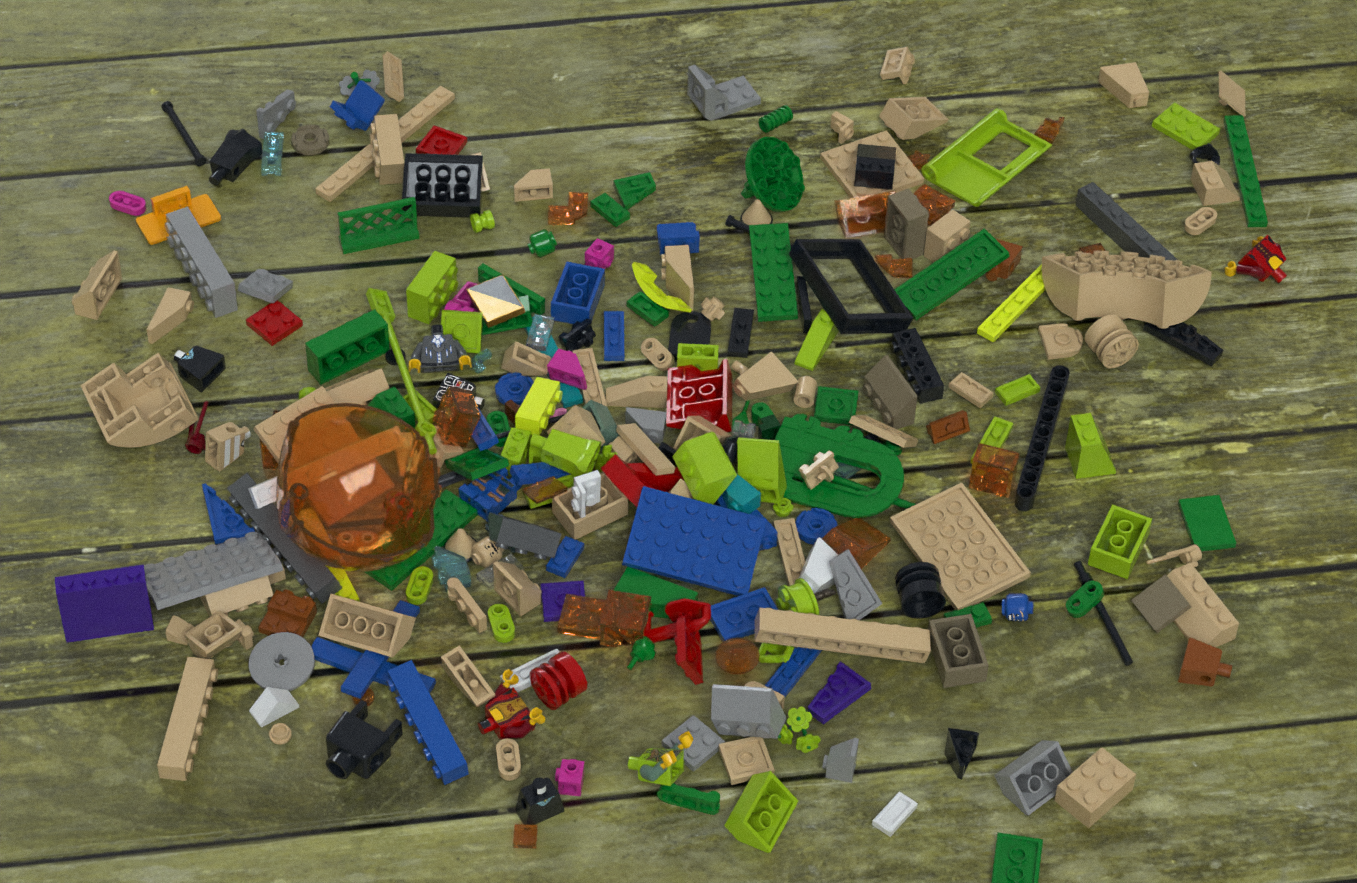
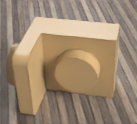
M835 111L831 115V129L839 133L838 142L842 144L853 136L854 121Z

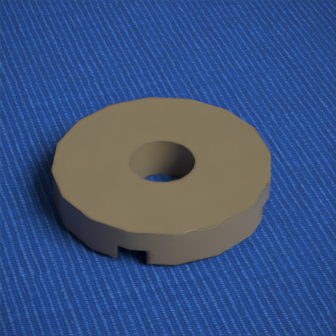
M304 125L297 128L295 133L293 132L291 143L294 150L300 154L316 155L325 151L329 146V134L326 129H321L318 125Z

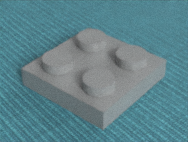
M257 269L239 283L238 291L274 303L292 289L293 281L286 279L284 276L269 273L265 269Z
M693 715L662 740V746L665 749H671L676 743L681 744L678 737L684 732L689 731L693 737V742L689 748L684 749V765L694 772L719 751V744L725 743V740Z

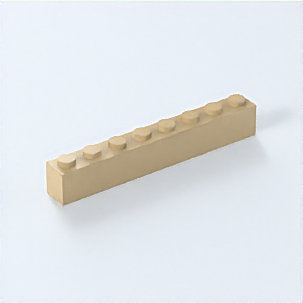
M759 608L755 618V642L925 663L931 652L930 630L920 627L912 628L898 624L889 625L879 622L859 621L857 619H843L835 616H820L813 613L805 614L790 610H774L772 608Z

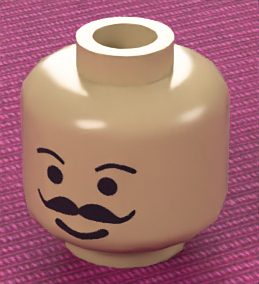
M486 536L472 546L473 554L471 558L476 565L489 568L494 562L502 559L504 549L496 547V542L489 540V536Z

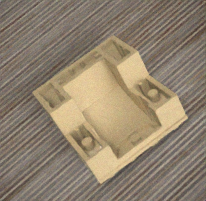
M159 352L127 374L115 363H112L80 385L107 443L113 446L130 448L152 445L175 436L199 419L172 364Z

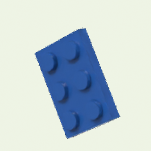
M763 587L749 592L748 595L743 594L711 605L710 621L722 642L726 644L755 634V618L759 608H772L774 610H778L766 588Z

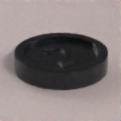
M390 349L385 354L386 362L397 366L393 350ZM401 349L402 354H403V357H404V360H405V359H406L405 352Z

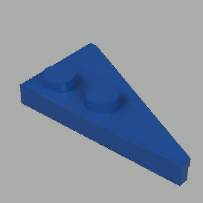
M206 483L202 484L215 545L224 543L230 538L237 539L245 537L249 532H255L253 527L250 528L244 522L241 515L235 513L234 509L225 500H221L216 495V491Z

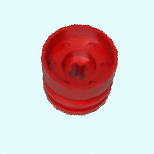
M565 651L559 652L548 660V664L542 663L529 673L535 693L546 707L551 710L558 709L562 704H566L569 698H575L587 689V680L582 668Z

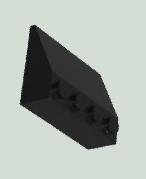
M405 153L402 199L415 197L417 216L470 217L474 213L480 215L483 156ZM411 205L404 206L402 210L406 212Z

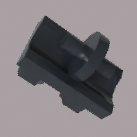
M586 318L583 322L577 321L572 325V330L569 333L563 332L559 335L560 344L566 348V351L572 352V350H578L583 346L590 347L593 345V338L596 334L592 329L591 319Z

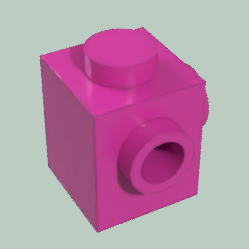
M598 238L585 251V265L606 269L611 266L614 260V245Z
M562 759L561 768H556L555 781H558L559 794L581 797L585 775L584 761Z

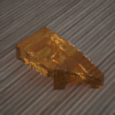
M1059 117V120L1056 121L1045 118L1044 124L1040 125L1034 135L1052 144L1064 123L1065 117Z
M892 254L875 255L876 262L892 277H913L914 263L912 258L893 259Z

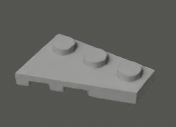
M849 549L844 550L829 561L845 619L860 620L882 604Z

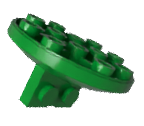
M763 137L753 142L746 154L745 169L748 181L744 184L745 187L741 195L745 199L755 196L766 208L774 212L780 213L793 209L798 205L805 191L799 157L793 153L785 141L782 142L774 137Z

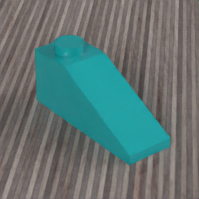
M738 474L722 493L728 509L751 514L760 507L761 492Z

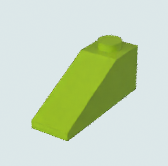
M821 309L813 321L796 357L795 365L813 371L838 334V329L825 310Z

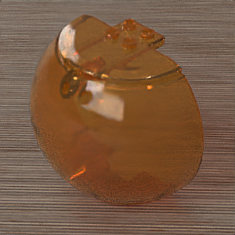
M334 403L312 408L296 417L294 421H290L283 440L276 485L277 514L283 533L302 552L315 561L332 568L352 572H369L397 565L427 546L433 537L435 529L433 509L437 498H440L442 491L441 485L438 483L440 467H437V458L430 457L429 446L424 436H420V433L411 425L391 413L371 406L354 403Z

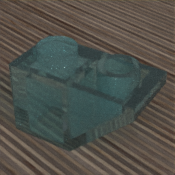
M439 546L434 547L435 556L431 557L434 569L438 568V581L440 585H444L446 592H448L447 581L450 578H458L465 588L471 587V573L465 557Z

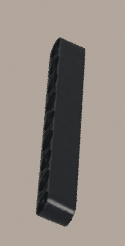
M1057 365L1051 370L1017 486L1015 507L1020 511H1029L1034 505L1068 386L1070 371L1063 365Z

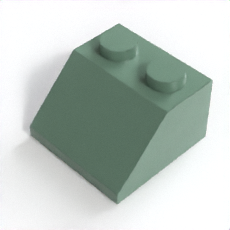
M590 400L583 409L592 413L606 441L601 446L600 451H602L603 446L613 442L620 435L616 432L617 425L608 407Z

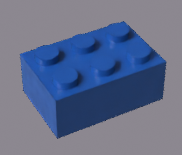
M566 262L551 301V320L574 324L577 321L583 322L586 318L592 321L605 286V269Z

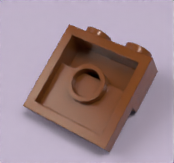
M287 589L283 591L276 590L267 605L268 611L258 627L259 633L269 636L275 633L289 632L304 637L317 614L316 602L309 596H303L302 598L294 596V593Z

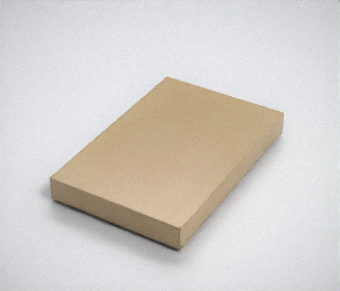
M853 415L849 423L903 448L916 447L918 443L917 438L867 415Z

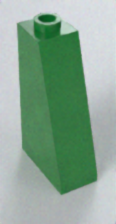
M627 567L609 597V610L642 615L641 612L643 610H649L653 612L654 617L670 619L665 612V605L667 603L684 598L698 601V592Z

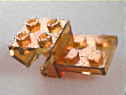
M609 590L607 599L603 600L566 594L557 633L599 639L600 645L610 647L622 645L623 639L630 644L644 637L652 596Z

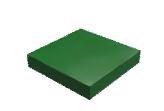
M818 386L814 417L819 419L820 422L853 425L849 421L851 416L856 415L859 391Z

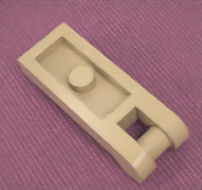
M458 578L448 579V598L456 601L457 608L460 612L465 613L471 627H475L479 633L487 630L486 615Z

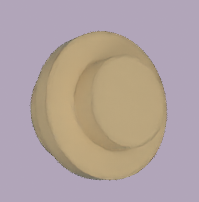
M284 723L273 725L269 731V738L274 744H285L292 737L291 729Z

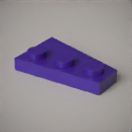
M840 661L835 673L829 676L825 687L819 690L808 706V712L824 725L870 691L871 683Z

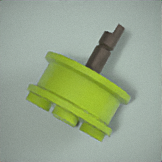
M799 578L790 586L785 584L779 586L776 605L782 611L790 610L797 613L820 615L817 602L835 595L836 591L827 588L813 593L809 584L804 579Z

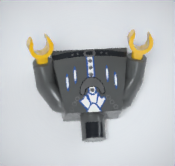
M432 325L431 336H424L423 341L419 342L414 349L409 361L408 371L411 372L413 368L418 369V373L420 371L421 373L459 371V366L460 370H463L464 365H469L472 368L471 358L458 340L453 339L451 334L443 335L442 325Z

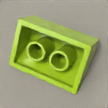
M709 432L684 441L672 456L694 500L714 504L737 476L715 432Z
M771 771L754 774L724 826L738 841L770 853L795 809L798 800Z

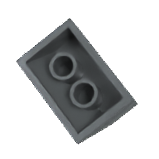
M489 512V540L496 542V547L507 550L508 546L515 547V552L525 555L530 551L535 553L534 557L544 560L547 559V556L555 558L561 533L546 527Z

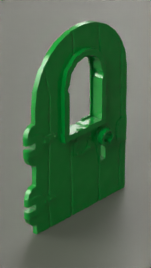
M796 414L792 418L784 417L775 437V440H779L787 484L783 498H787L793 503L825 509L830 513L850 518H865L877 515L888 509L898 499L904 484V470L899 458L888 447L864 438L862 431L853 428L851 433H849L850 427L845 425L838 426L835 430L822 427L821 422L816 417L810 416L809 421H806L807 415ZM830 450L834 453L836 463L840 462L872 471L878 475L880 483L875 489L870 491H855V489L834 484L824 479L811 490L807 488L805 480L800 475L799 468L804 464L810 466L814 463L815 455L819 452L825 454ZM793 478L802 480L803 482L793 480Z

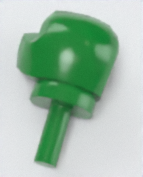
M640 636L634 642L630 652L632 660L627 666L629 670H632L637 661L643 662L655 657V645L649 637Z

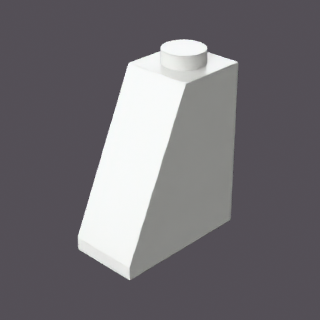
M820 537L811 548L799 578L804 579L809 584L813 593L830 588L835 584L829 561L838 554Z

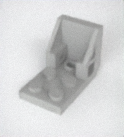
M696 65L688 67L687 95L706 119L712 121L761 104L760 96L744 76L715 85V80L712 76Z

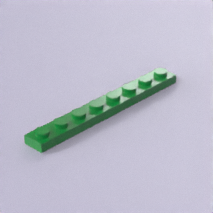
M1243 115L1224 116V126L1247 227H1267L1268 219Z

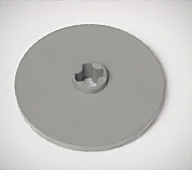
M289 632L275 633L265 637L257 643L249 657L250 674L254 682L263 689H266V687L288 691L297 689L309 679L315 666V656L310 644L303 637ZM284 659V665L280 666V660Z

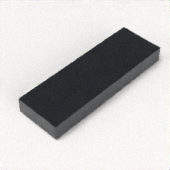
M797 276L796 292L803 333H808L812 325V316L806 280L803 276Z
M734 308L728 356L748 358L754 317L753 309Z

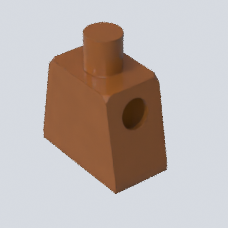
M996 239L1009 252L1010 257L985 273L986 278L989 281H996L998 277L1008 279L1021 260L1023 246Z
M1189 637L1178 682L1214 686L1216 675L1230 678L1233 665L1220 662L1221 649Z

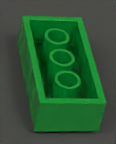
M374 309L306 342L308 371L322 385L385 354L390 350L387 322Z

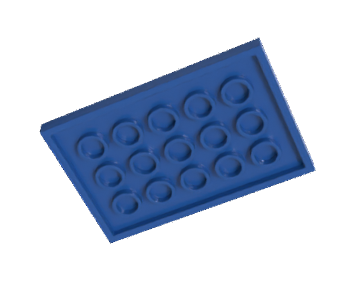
M643 486L622 565L736 596L748 595L767 519Z

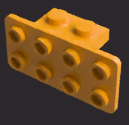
M188 186L151 198L153 212L136 218V224L150 245L167 240L169 234L166 231L165 223L167 222L166 214L188 207L201 228L221 221V215L207 194L191 198Z

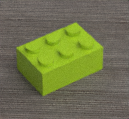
M437 251L432 253L406 289L408 317L430 324L433 318L438 316L441 307L447 304L449 296L458 288L456 258Z
M1112 504L1091 547L1088 565L1128 579L1149 536L1152 518Z

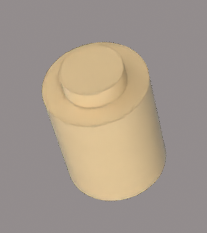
M803 376L798 379L794 395V403L797 406L809 408L814 404L817 382L814 378Z

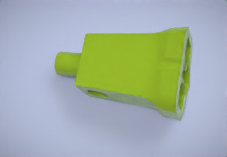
M555 429L551 430L548 438L534 433L530 440L531 446L542 449V462L568 472L575 477L593 472L601 450V441L584 439Z

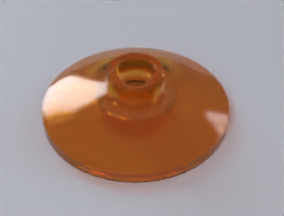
M744 638L728 639L721 643L716 651L718 666L730 674L750 672L757 666L760 657L757 646Z

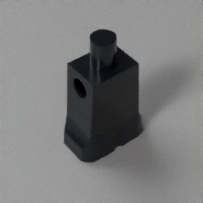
M245 129L229 130L225 140L210 160L212 175L209 177L210 183L218 186L223 179L234 182L249 164L263 153L261 142L251 136Z

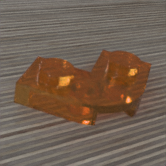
M569 192L568 206L549 205L548 225H574L576 220L581 219L583 216L586 217L588 213V193Z

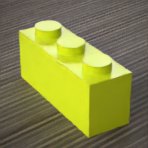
M536 377L515 415L517 429L531 431V435L534 433L540 435L542 430L547 428L548 419L554 415L557 403H560L562 400L563 391L560 390L559 381Z

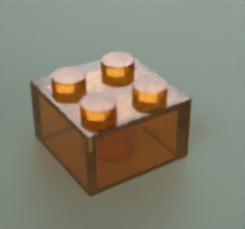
M449 386L446 393L442 395L440 406L434 412L433 421L437 426L438 434L443 444L466 448L481 417L471 390Z
M979 443L972 462L969 488L1009 498L1016 479L1020 453Z

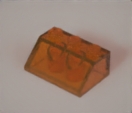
M896 190L834 200L837 220L844 237L852 238L885 232L888 196L895 194Z

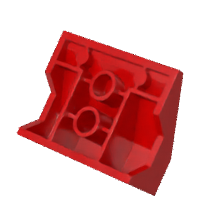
M727 359L722 360L718 369L701 371L692 364L668 368L667 427L682 429L688 416H701L725 432H732L733 376Z

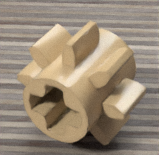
M714 296L712 299L706 297L701 303L704 308L701 313L711 321L715 318L720 320L725 314L723 310L725 305Z

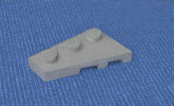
M287 89L278 95L273 103L268 102L265 104L264 109L258 108L256 110L259 138L266 140L275 132L278 125L285 120L289 112L294 110L296 101L293 91Z

